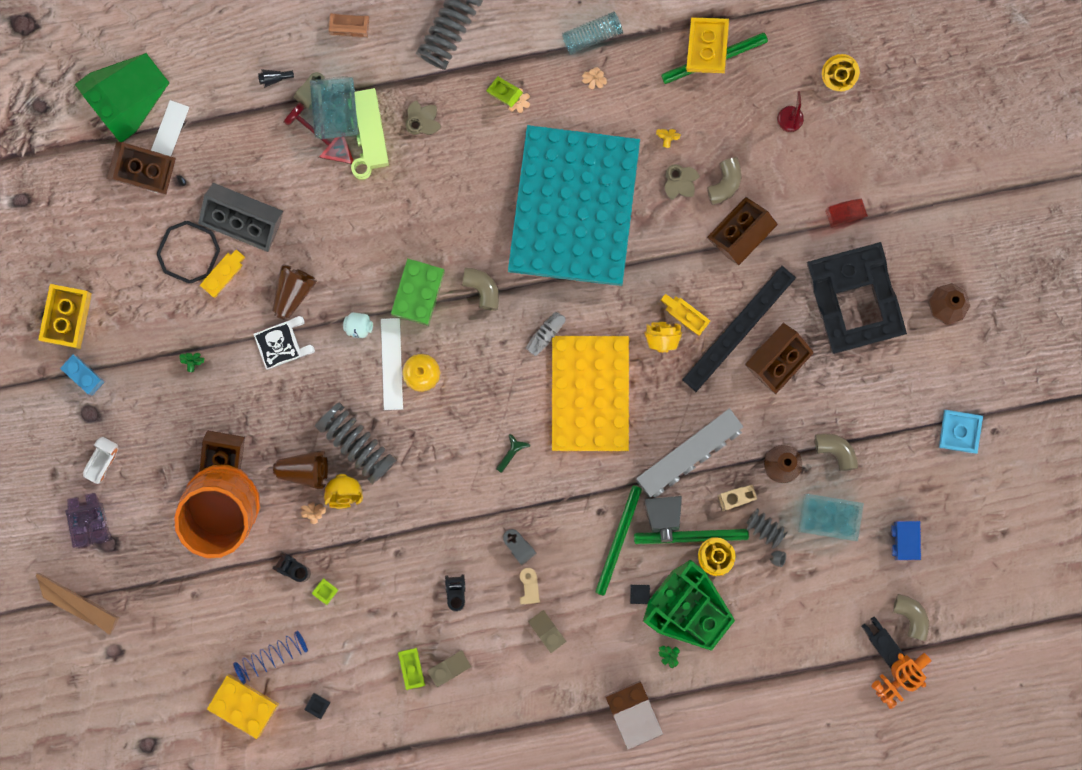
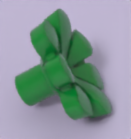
M182 353L179 355L180 362L187 364L188 372H194L195 365H201L205 358L200 357V353H195L193 356L192 353Z
M659 647L660 651L658 653L660 657H664L661 662L664 665L668 663L670 668L676 667L679 664L677 660L680 653L679 648Z

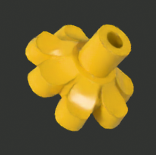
M666 129L656 130V135L664 140L663 147L666 148L670 147L671 141L678 140L681 134L675 133L676 130L670 129L669 132Z

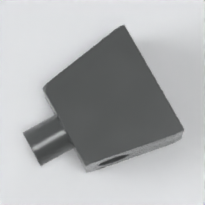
M682 496L645 499L644 504L652 533L660 532L661 542L673 541L672 531H679Z

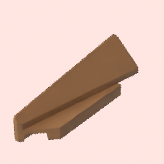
M40 573L36 574L44 599L92 625H97L107 634L111 635L120 617Z

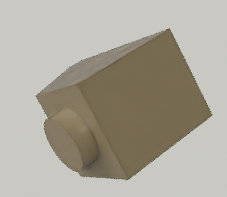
M544 610L528 621L550 653L567 642Z
M461 650L427 671L436 687H439L471 668V665Z

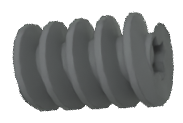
M757 508L746 522L748 524L747 531L754 528L753 535L755 536L760 533L759 539L762 540L766 537L765 544L773 542L772 549H774L781 543L788 531L783 534L784 527L782 526L777 529L778 523L774 522L771 524V517L764 520L766 514L758 515L759 509Z

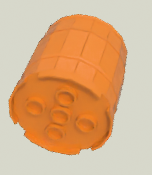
M212 465L198 472L188 482L174 516L175 531L181 543L193 554L204 558H221L233 553L248 537L259 513L260 495L256 485L248 478L245 472L230 465Z

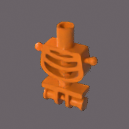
M926 653L920 655L915 661L908 655L898 654L899 660L893 663L891 667L895 681L890 683L881 674L879 677L885 684L881 685L879 680L872 683L871 687L876 690L877 696L881 697V701L886 703L889 709L897 705V702L892 699L894 696L901 702L904 700L897 691L898 687L902 686L908 691H915L920 686L922 688L926 687L924 682L926 676L921 670L932 662Z

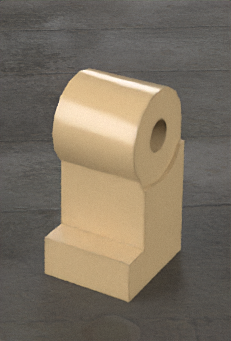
M753 485L717 495L722 512L757 500Z
M525 568L520 573V579L524 584L525 596L520 597V604L540 603L536 572L531 568Z

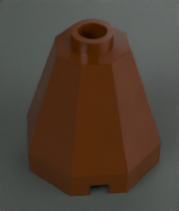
M953 283L937 287L928 301L932 316L946 325L963 320L970 308L966 290Z

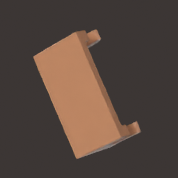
M330 13V35L368 38L369 16Z

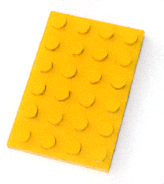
M555 336L552 338V451H629V336Z

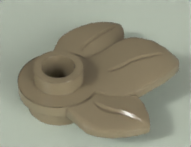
M414 101L408 107L407 113L409 118L406 121V129L410 134L417 135L422 132L431 135L441 128V125L434 121L437 115L436 105H428L421 108L420 104ZM414 122L419 124L416 129L412 128Z
M677 164L669 166L666 170L667 182L665 184L667 196L671 200H674L678 194L685 197H693L695 193L693 181L700 177L698 172L691 167L682 168ZM677 171L679 176L673 177L672 172Z

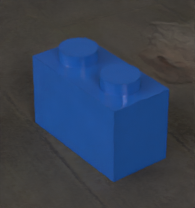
M920 521L894 522V525L891 526V535L895 537V545H892V556H895V560H921Z

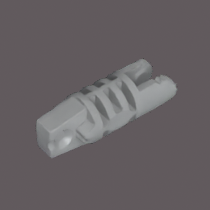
M558 312L553 313L533 335L526 349L533 355H538L563 326L565 316L560 315Z

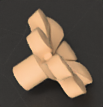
M598 67L590 69L589 72H584L582 75L583 83H589L588 87L590 89H594L595 85L598 88H602L603 84L607 83V79L603 77L604 72L600 71Z
M528 93L522 94L519 98L520 100L512 108L509 107V110L513 112L517 109L518 113H522L523 107L529 108L530 103L526 101L530 98V95Z
M309 503L308 506L303 505L301 507V516L303 518L308 517L311 524H316L318 519L322 518V514L326 512V508L322 504L315 506V503Z

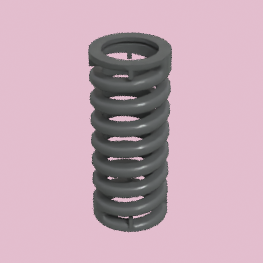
M445 0L443 2L444 8H441L438 12L440 17H436L433 21L435 26L429 28L430 35L424 37L426 44L419 46L416 55L431 65L446 70L449 62L446 60L441 61L439 56L434 57L431 54L432 52L437 53L448 60L452 59V55L439 48L433 42L456 51L457 46L442 38L438 33L446 35L456 42H461L462 38L448 30L443 24L461 33H466L467 29L454 22L447 15L469 25L472 20L457 12L453 7H457L472 16L476 15V11L459 0ZM466 0L467 5L471 3L477 7L481 6L483 0Z
M339 402L316 423L315 427L322 433L327 432L326 438L328 440L335 438L333 445L335 447L342 446L341 454L346 455L349 453L348 461H356V469L364 467L362 471L363 476L367 477L372 474L368 480L373 485L397 460L391 454H388L375 464L385 451L383 446L367 457L378 444L377 439L372 440L360 450L371 436L370 432H366L352 443L364 429L363 425L357 426L345 436L357 421L355 417H352L337 429L349 415V411L345 410L335 418L336 412L338 410L342 411L345 408Z

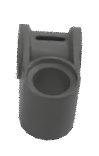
M509 529L504 533V543L521 565H524L537 554L518 531ZM509 533L517 535L515 543L507 541Z

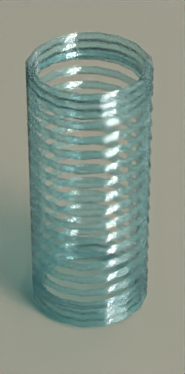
M613 11L608 13V16L605 14V16L592 20V22H586V25H580V28L577 26L573 30L562 32V37L570 55H574L576 50L577 52H579V49L582 51V47L585 50V46L589 48V46H595V43L598 45V41L599 43H601V40L604 42V38L607 41V37L610 39V35L613 38L623 34V29L617 14Z

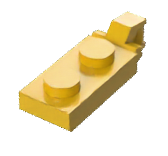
M664 294L660 300L668 306L665 309L669 312L668 314L697 336H700L710 323L707 317L682 298L675 296L672 299L667 294Z

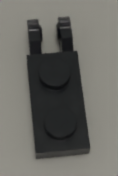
M872 617L871 621L879 632L873 635L865 623L861 627L869 637L871 644L891 669L893 663L899 660L898 654L902 653L904 655V653L887 630L882 627L875 617Z

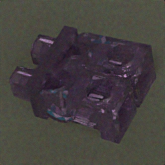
M96 493L85 495L87 505L80 506L79 497L67 499L68 510H65L72 547L75 549L112 540L103 503L99 502Z

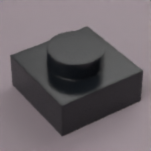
M630 584V604H648L650 600V585Z
M313 693L304 710L322 719L331 702Z

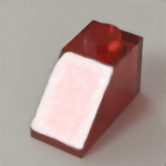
M862 198L845 201L830 206L825 210L831 228L868 217Z

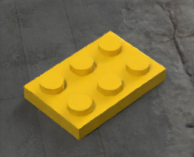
M691 17L687 72L725 73L729 19Z

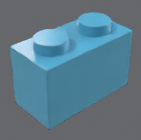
M74 354L60 368L88 395L93 396L105 383L99 375Z

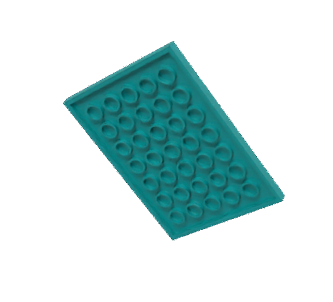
M527 125L508 272L623 286L640 139Z

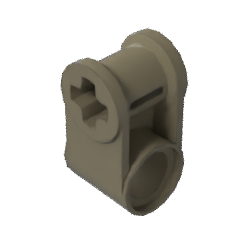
M319 72L312 73L296 91L293 98L301 102L308 110L311 109L326 90L327 80ZM315 80H317V81L320 80V81L322 82V84H321V85L315 84L314 81H315Z

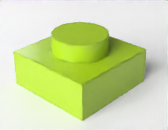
M323 578L312 594L328 605L339 589Z

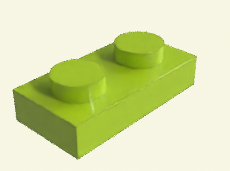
M499 76L496 77L486 90L491 96L511 108L523 94L519 88Z
M413 648L398 652L406 690L425 686L418 649Z

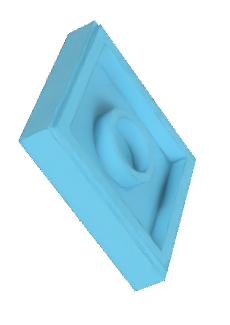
M944 410L938 448L978 454L983 416Z

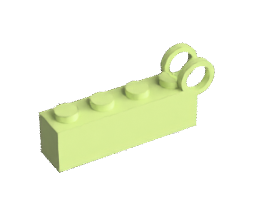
M375 88L353 92V98H350L352 110L356 109L357 115L353 117L355 128H359L360 135H357L358 146H362L363 149L360 158L354 160L351 165L354 176L359 180L369 178L374 168L389 166ZM360 164L367 166V171L363 174L356 173V167Z

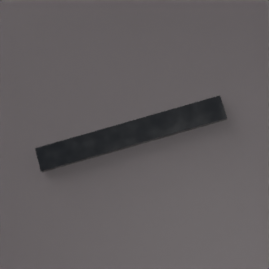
M781 266L682 381L696 393L796 277L785 267Z

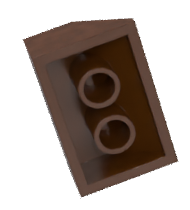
M745 197L710 233L707 239L728 259L740 265L778 224L766 209Z
M783 322L747 361L745 366L774 394H777L814 352L797 331Z

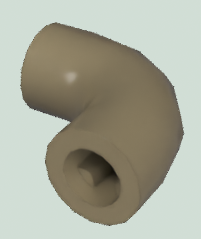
M737 157L719 163L723 174L722 180L718 184L707 187L712 205L731 198L738 190L742 176Z
M465 267L462 286L478 290L480 294L479 308L492 311L498 310L499 292L494 280L483 271Z
M835 434L815 435L817 454H834L838 460L839 471L858 469L855 451L846 439Z
M897 594L893 612L904 615L909 619L910 627L907 636L926 641L929 630V619L926 610L918 601L908 596Z

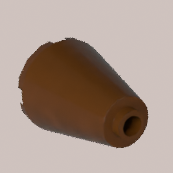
M285 264L280 269L272 309L275 312L274 316L282 320L292 316L317 282L310 274L299 269L290 270L292 266Z
M779 445L772 448L765 456L764 468L768 477L773 481L789 483L795 480L801 473L802 459L798 451L793 447ZM785 459L788 461V466L784 464Z
M316 451L278 459L273 465V474L278 479L315 489H323L326 485L323 484V480L328 478V459L323 457L325 451Z

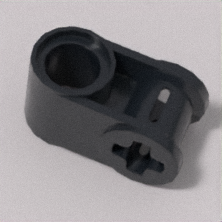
M284 552L280 553L281 557L278 563L272 568L297 582H306L311 576V571L306 565ZM300 568H303L306 573L302 579H299L296 574Z
M462 574L461 577H449L446 575L445 586L448 607L454 612H459L465 607V574ZM456 597L462 601L461 607L457 609L451 605L452 599Z

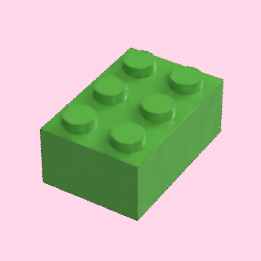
M407 258L391 311L392 316L429 326L445 270Z

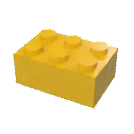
M50 284L38 340L43 343L81 349L92 293Z
M227 675L207 710L258 739L279 703L249 685L243 684L232 675Z

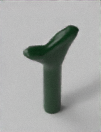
M509 434L511 447L496 470L502 473L518 451L531 445L526 442H519L512 434Z

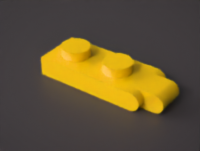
M237 249L232 254L227 253L200 286L212 297L216 298L243 267L241 262L245 259V256Z

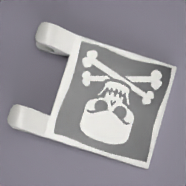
M295 317L254 334L266 370L315 352L314 347L311 345L300 349L292 328L305 323L303 317Z

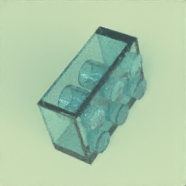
M342 76L310 80L315 137L327 139L358 135L353 77Z
M804 494L798 532L858 542L864 503Z

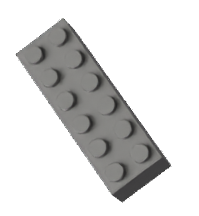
M729 408L635 479L649 498L651 496L654 498L658 497L665 491L663 489L664 486L668 484L671 487L680 480L678 477L680 474L684 473L687 475L696 468L694 466L696 462L703 463L711 457L709 453L712 450H715V452L719 451L727 445L725 441L728 438L732 441L742 433L740 429L743 428V425Z

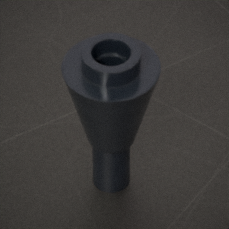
M261 69V73H258L259 84H263L264 88L283 79L294 78L293 70L281 72Z

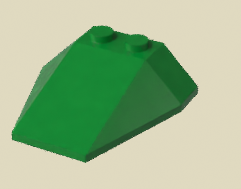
M145 53L90 72L78 81L75 86L117 140L124 142L138 131L170 83L148 54Z
M692 560L671 571L648 601L643 622L659 634L710 651L714 649L735 621L707 573Z

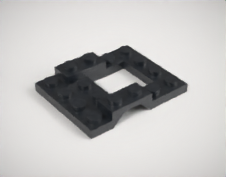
M881 242L807 262L811 285L820 317L824 323L832 355L907 334L898 299L889 278L887 261ZM871 285L882 321L846 330L836 294Z

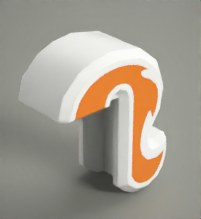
M100 437L95 442L94 446L96 449L83 471V477L96 484L103 481L106 471L111 466L118 452V444L105 437Z

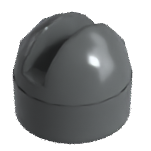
M774 551L771 554L773 558H770L771 563L775 566L783 567L786 561V553Z

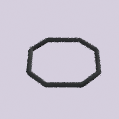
M184 221L166 230L157 251V257L165 274L191 284L206 278L211 273L220 253V248L211 230L190 221ZM186 224L209 233L216 248V253L207 273L191 280L167 271L160 255L170 231Z

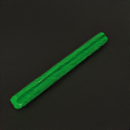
M761 33L727 47L726 59L767 43V35ZM687 64L663 73L661 77L663 82L667 84L694 72H687Z
M632 486L595 591L599 595L604 596L606 594L642 488L638 486Z
M747 529L672 532L673 541L661 542L660 532L635 533L634 542L635 544L705 542L715 537L726 541H742L749 539V531Z

